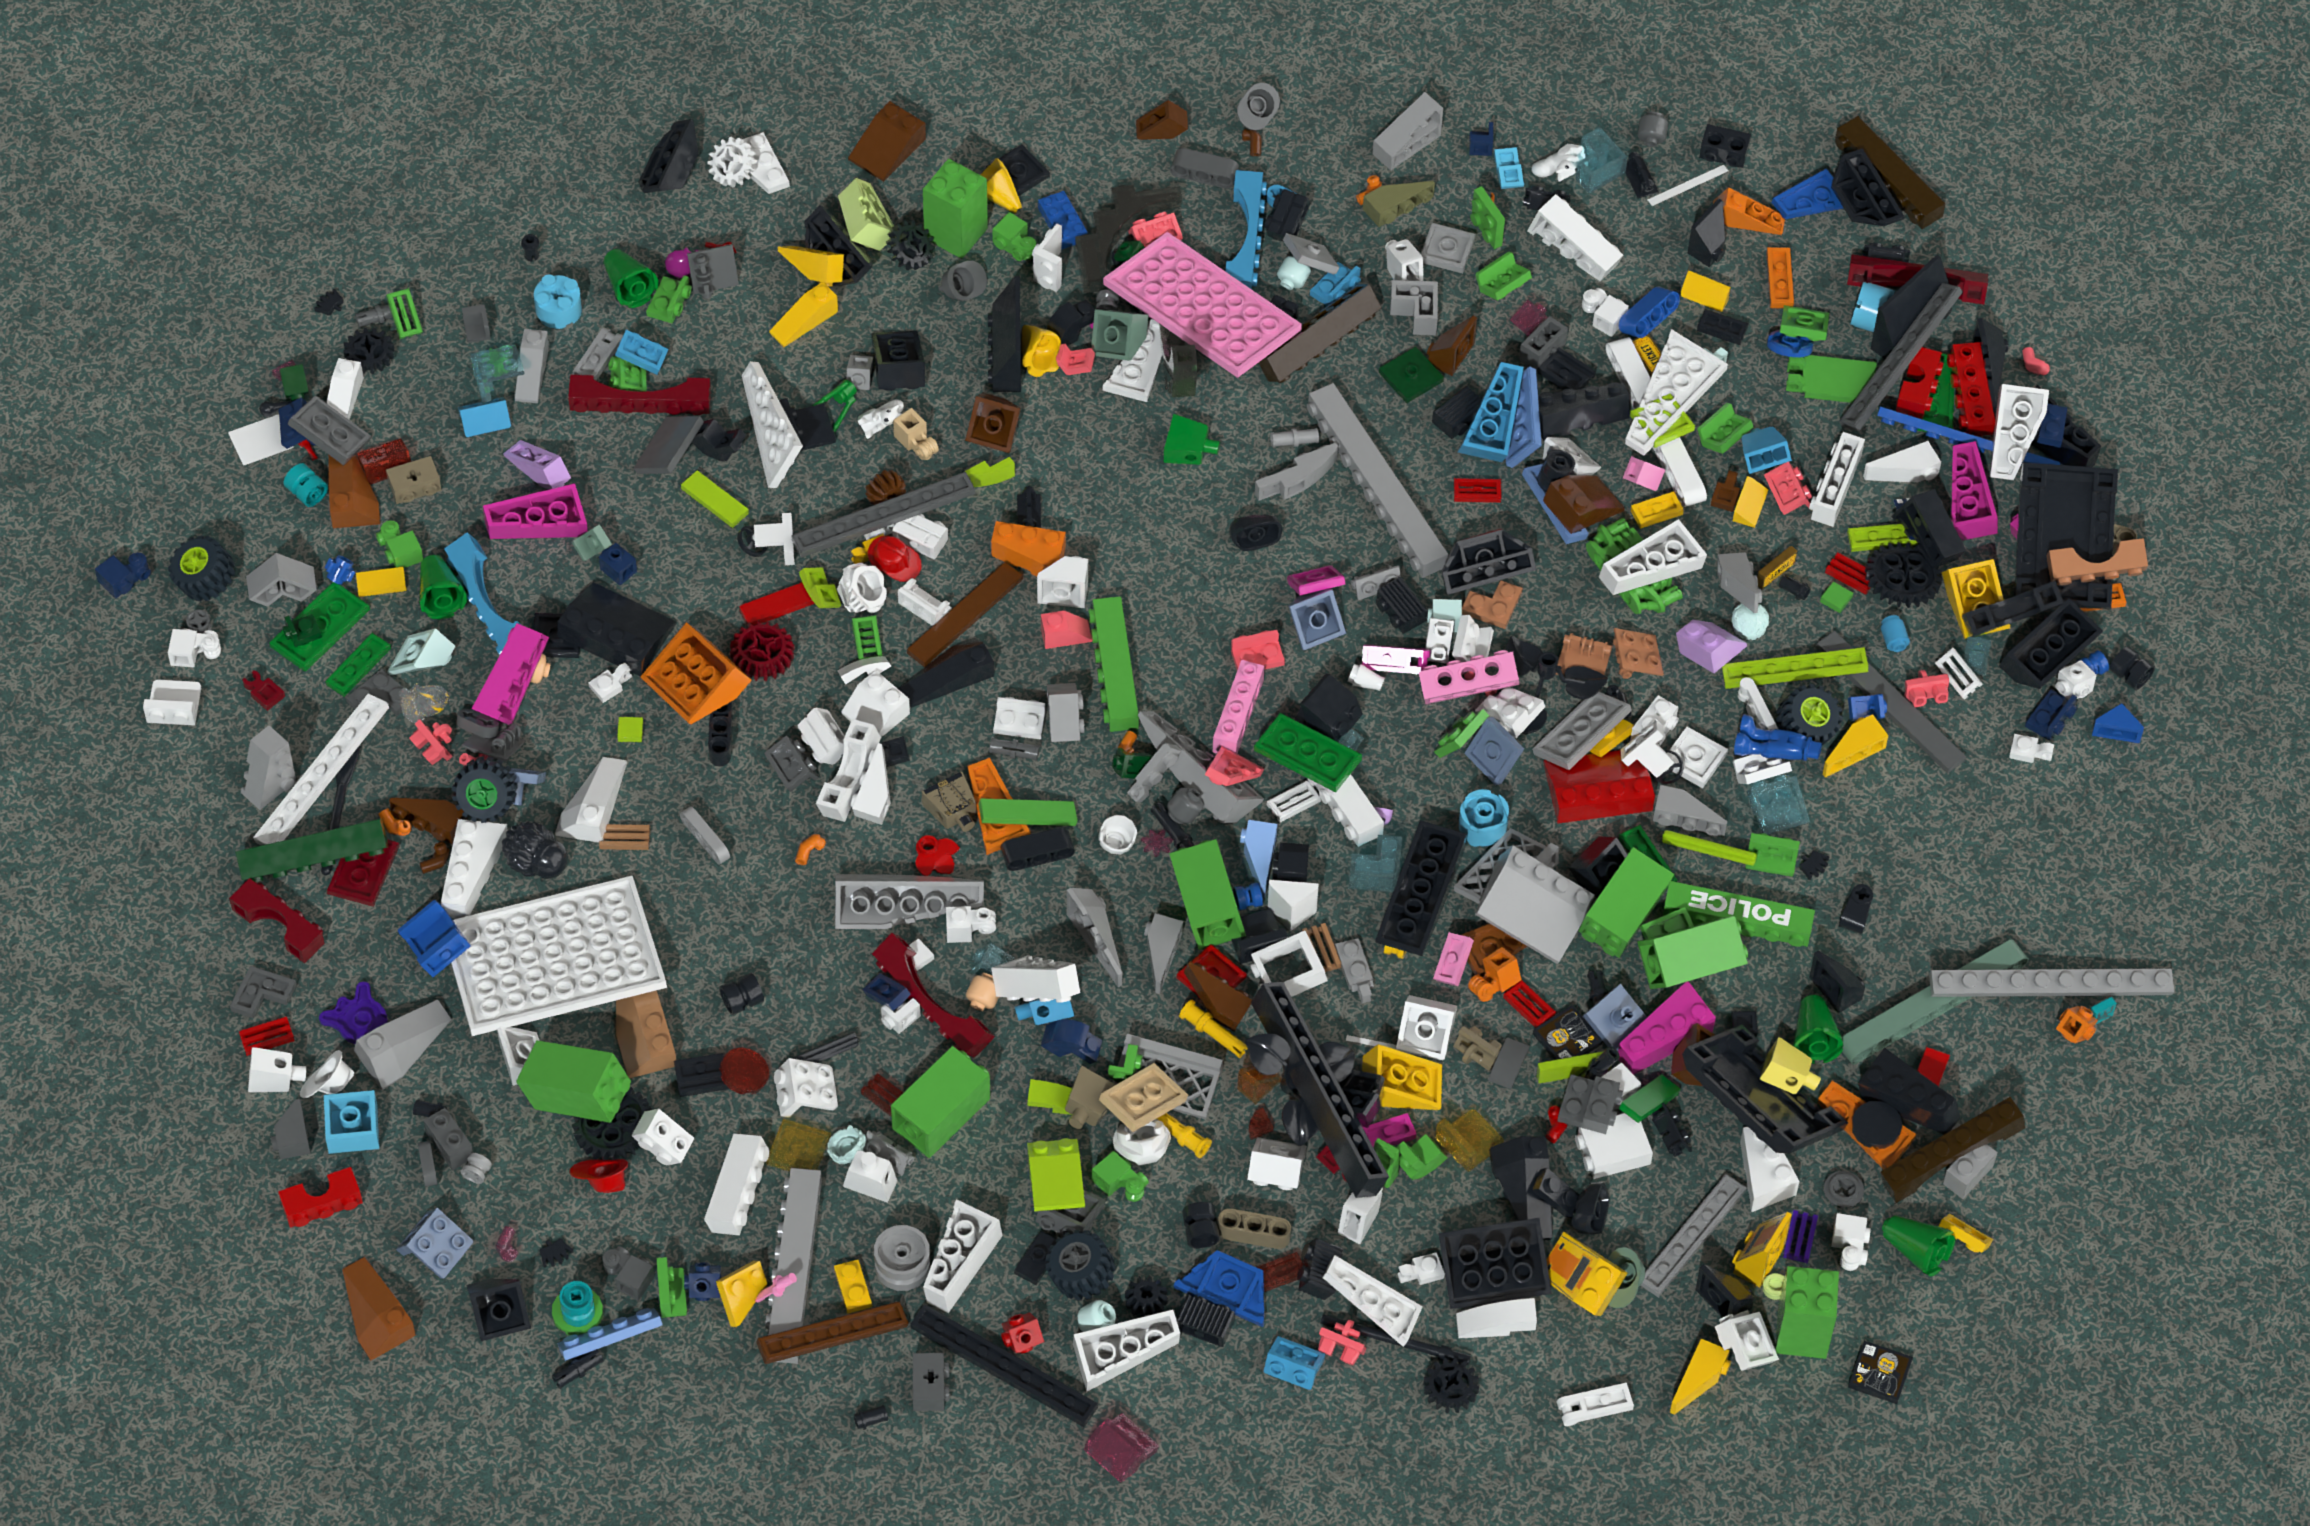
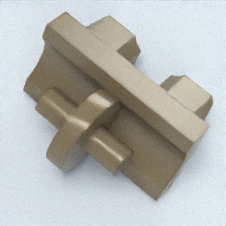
M1463 1026L1458 1032L1459 1035L1453 1047L1464 1054L1462 1062L1465 1064L1474 1060L1490 1071L1495 1064L1502 1045L1496 1040L1487 1042L1482 1039L1483 1034L1481 1030L1475 1026L1470 1029Z

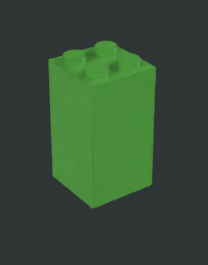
M949 158L923 188L924 230L928 229L929 233L927 236L933 237L934 240L931 243L963 259L988 229L987 178Z
M1217 839L1205 840L1198 845L1189 848H1179L1175 852L1169 853L1198 949H1206L1210 944L1215 946L1246 936Z
M1633 847L1586 914L1579 928L1582 937L1589 942H1595L1600 945L1608 955L1620 958L1639 931L1640 926L1643 925L1667 890L1674 874Z
M1735 916L1716 918L1637 941L1650 989L1670 987L1748 964L1746 959L1748 958V951L1746 946L1742 944L1740 937L1741 926L1738 920L1735 919Z
M536 1040L516 1082L536 1110L611 1123L620 1108L625 1093L630 1088L631 1080L613 1053Z
M952 1046L891 1105L892 1129L930 1158L990 1100L989 1072L983 1066H977L972 1062L967 1053L962 1050L958 1051Z
M1787 1266L1777 1312L1775 1345L1777 1354L1827 1358L1837 1318L1839 1271Z

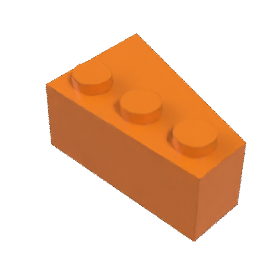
M999 521L995 522L991 539V554L993 557L1017 568H1024L1036 577L1039 572L1064 557L1066 532Z

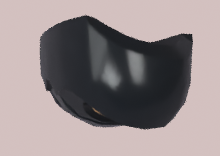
M1266 514L1250 515L1234 519L1230 524L1229 534L1233 543L1240 550L1253 551L1277 543L1281 538L1282 525L1276 516Z
M1589 1183L1580 1193L1575 1204V1214L1571 1221L1573 1228L1578 1233L1594 1235L1603 1232L1609 1208V1193L1605 1183Z

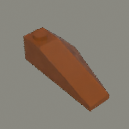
M365 1257L342 1269L357 1339L370 1361L416 1336L412 1320Z

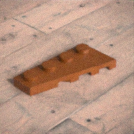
M1492 924L1461 934L1474 940L1467 962L1474 975L1482 977L1486 974L1483 964L1485 957L1501 947L1513 956L1527 947Z

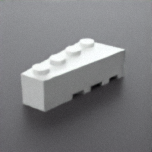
M1556 194L1537 212L1527 230L1532 235L1537 233L1542 236V242L1550 246L1553 244L1558 247L1560 254L1565 258H1574L1578 267L1599 281L1606 277L1623 257V254L1615 245L1608 242L1600 231L1588 224L1582 215L1577 214L1564 199H1561Z
M458 819L441 899V906L449 913L451 918L458 919L470 916L481 895L480 892L484 884L487 883L490 877V872L500 858L502 840L506 837V831H508L507 824L481 823V821L474 822Z
M957 1199L954 1204L953 1214L951 1218L949 1217L946 1225L947 1230L944 1238L941 1239L938 1246L939 1251L936 1259L932 1262L923 1286L927 1303L947 1313L953 1308L1003 1236L999 1219Z
M1174 1310L1074 1334L1073 1346L1086 1392L1178 1344L1180 1331Z

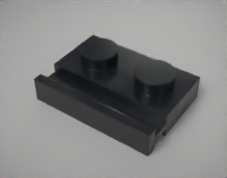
M1560 347L1538 368V374L1563 390L1583 389L1595 377L1596 373L1595 370Z
M723 1053L674 1061L680 1097L729 1089Z

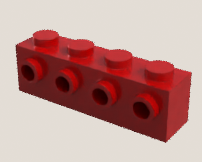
M1980 342L1953 344L1950 354H1947V365L1952 368L1953 373L1951 374V386L1956 389L1957 394L1954 400L1956 409L1959 408L1960 410L1958 418L1959 428L1963 429L1964 433L1974 436L1992 435L1995 429V417Z

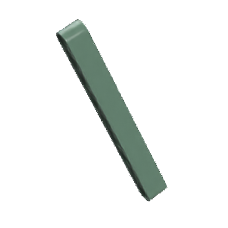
M2008 940L1958 970H2020L2027 964L2029 958L2014 940ZM1928 986L1842 1037V1053L1851 1064L1855 1065L1971 997H1931V988Z

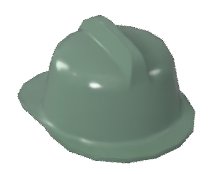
M1626 1247L1616 1249L1608 1258L1609 1261L1628 1272L1608 1304L1616 1309L1624 1308L1634 1300L1638 1287L1645 1278L1643 1263L1632 1249Z

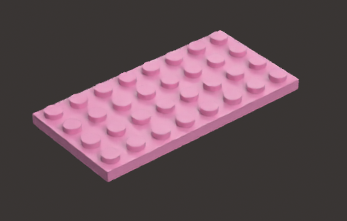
M1168 232L1103 278V285L1237 378L1301 331L1302 324Z

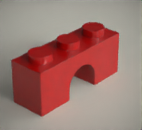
M1921 347L1910 362L1907 377L1916 379L1919 382H1903L1896 412L1923 419L1925 410L1930 411L1933 402L1930 394L1936 393L1939 380L1935 378L1936 375L1941 376L1944 362H1940L1942 352Z
M348 1167L328 1174L329 1189L321 1196L309 1195L302 1183L278 1191L289 1227H302L307 1225L309 1221L318 1218L325 1219L332 1216L335 1212L352 1210L359 1204H362L361 1192L352 1168Z

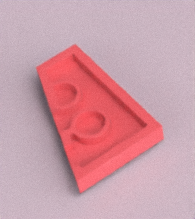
M1221 746L1205 775L1209 777L1211 782L1217 785L1229 786L1260 777L1265 768Z

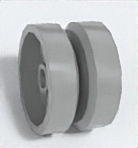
M896 1225L886 1229L878 1236L874 1245L875 1273L879 1281L887 1288L896 1291H909L919 1287L926 1280L930 1270V1248L926 1236L921 1231L908 1225Z

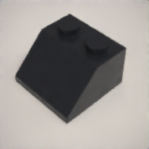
M1327 673L1300 703L1309 728L1338 743L1363 715L1357 697L1332 675Z
M1599 836L1568 868L1578 884L1594 894L1598 899L1628 854L1617 837Z

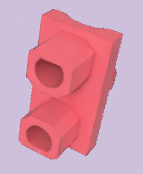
M1920 670L1918 678L1905 680L1906 691L1904 697L1909 702L1911 701L1914 707L1924 706L1929 698H1934L1938 704L1947 702L1948 674L1927 676L1925 670Z
M419 719L415 723L418 729L409 739L419 749L430 742L431 746L422 754L432 765L442 758L446 761L450 760L453 756L441 743L444 741L448 744L452 740L449 737L452 732L449 724L439 725L436 722L432 725L434 729L432 732Z
M1350 1319L1345 1325L1336 1323L1334 1330L1342 1332L1341 1335L1323 1327L1319 1332L1321 1340L1318 1351L1332 1356L1336 1344L1345 1347L1340 1360L1352 1366L1360 1354L1364 1355L1367 1348L1364 1347L1365 1345L1349 1339V1336L1356 1339L1360 1336V1332L1353 1329L1354 1321Z

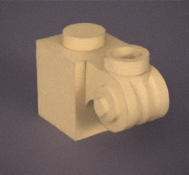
M912 408L893 420L894 437L908 451L912 449L922 460H929L933 454L938 452L936 440L932 437L927 438L926 422Z

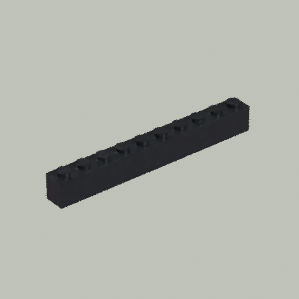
M1284 982L1263 983L1251 1001L1255 1012L1267 1034L1278 1035L1289 1044L1291 1053L1284 1060L1288 1064V1073L1355 1198L1377 1196L1389 1178L1384 1166Z

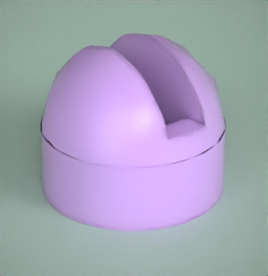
M1374 807L1383 819L1384 825L1388 824L1391 821L1393 810Z

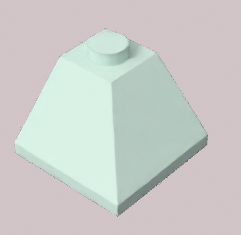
M436 628L409 635L387 673L389 675H396L444 666L451 660V653L455 645Z

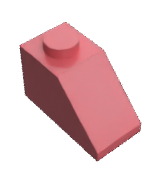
M1067 611L1041 614V632L1045 649L1092 642L1088 620Z

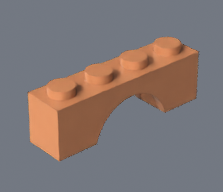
M2144 538L2120 541L2114 556L2102 563L2085 561L2075 552L2074 548L2049 550L2046 555L2050 582L2055 581L2059 586L2071 584V580L2081 579V582H2091L2095 580V577L2102 576L2105 579H2115L2119 577V574L2128 573V576H2138L2143 574L2142 571H2145L2148 567Z

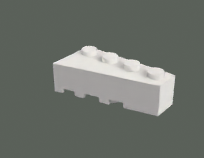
M1678 519L1604 563L1599 578L1612 595L1701 569L1707 554Z
M1027 955L991 968L996 997H1007L1009 1001L1023 998V1001H1032L1039 998L1040 1002L1056 999V1002H1066L1071 1000V996L1080 993L1074 963L1054 962L1052 959L1043 961L1040 957H1036L1033 960L1032 956Z

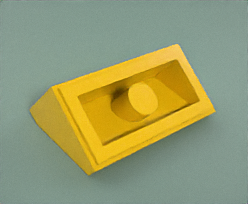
M1688 270L1681 290V296L1722 312L1729 300L1731 287Z
M1747 476L1734 510L1733 522L1755 528L1769 489Z

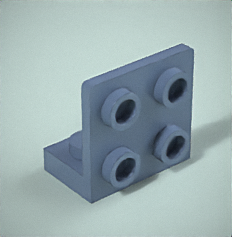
M435 1208L423 1215L396 1250L403 1256L413 1253L440 1279H443L473 1244V1240L441 1210Z

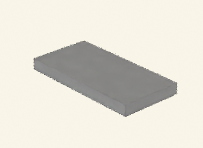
M1598 692L1595 696L1581 702L1532 749L1533 753L1542 759L1570 770L1632 711L1631 706L1628 703Z

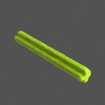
M1668 830L1663 833L1662 842L1669 845L1751 866L1756 863L1757 854L1754 852Z

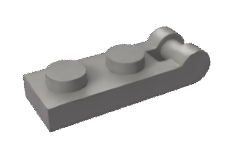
M603 327L573 370V375H594V380L597 381L608 365L610 358L616 353L623 335L619 333L615 335L611 333V330Z

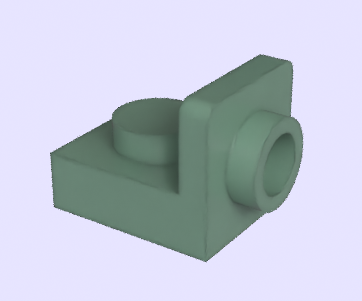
M600 524L572 541V545L583 561L590 559L612 545Z

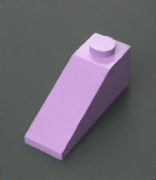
M522 440L503 453L522 472L538 485L548 490L562 487L564 483L571 479L559 455Z

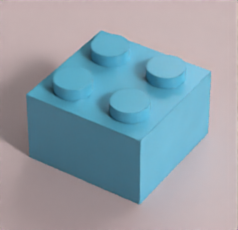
M374 1090L324 1095L325 1136L329 1154L380 1149L378 1109Z

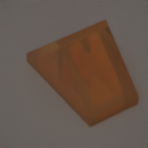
M1254 1066L1246 1067L1238 1072L1237 1089L1256 1105L1280 1083L1282 1078L1277 1074H1261Z

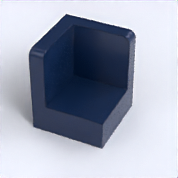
M1489 122L1488 132H1470L1469 155L1492 156L1493 122Z

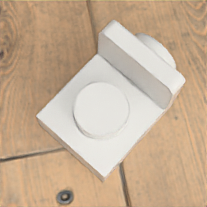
M912 998L908 1003H903L899 1006L896 1013L884 1005L881 1007V1020L889 1030L893 1028L900 1034L921 1016L920 1004Z

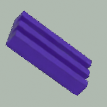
M1793 1210L1783 1258L1808 1263L1818 1215L1813 1214L1812 1217L1808 1216V1213L1803 1212V1214H1799L1797 1210ZM1796 1220H1800L1801 1225L1795 1253H1789ZM1806 1222L1811 1223L1805 1255L1802 1256L1799 1255Z

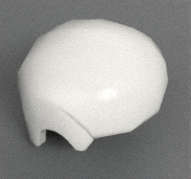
M1114 815L1103 822L1098 840L1101 847L1107 852L1121 855L1129 851L1133 846L1137 829L1133 821L1126 816Z

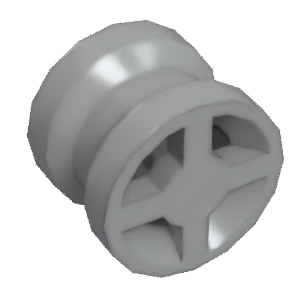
M470 1153L467 1158V1165H464L460 1172L467 1180L476 1184H482L485 1180V1173L491 1169L492 1163L483 1155Z

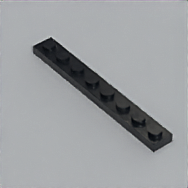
M925 1304L910 1323L911 1329L1082 1427L1086 1426L1098 1409L1097 1402Z

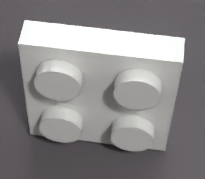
M1689 727L1684 729L1670 749L1678 753L1683 760L1684 770L1681 777L1701 788L1706 785L1728 754L1727 748ZM1667 753L1675 763H1679L1675 755ZM1680 767L1674 768L1672 772L1678 774Z

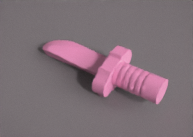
M789 1273L784 1277L781 1275L775 1276L772 1281L773 1284L762 1290L757 1295L755 1302H761L771 1294L781 1297L785 1288L797 1281L796 1275Z

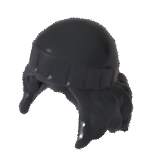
M527 821L526 823L521 822L516 826H512L511 831H506V837L502 840L501 849L507 859V865L511 869L522 873L526 877L538 875L544 879L558 877L566 869L568 864L567 850L562 843L555 840L553 833L544 825L535 821Z

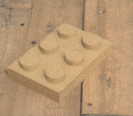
M1153 1063L1101 1093L1099 1101L1134 1132L1186 1102L1188 1094Z

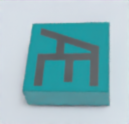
M2112 997L2091 1007L2093 1017L2098 1020L2096 1024L2113 1016L2117 1003Z

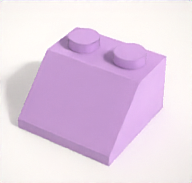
M1691 620L1676 633L1679 652L1712 673L1717 672L1747 647L1746 642L1711 622Z

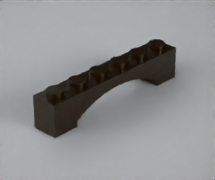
M2009 1097L1881 1171L1882 1183L1895 1203H1898L1917 1192V1189L1930 1177L1958 1158L1991 1142L2001 1139L2005 1141L2025 1129L2024 1115L2012 1098Z

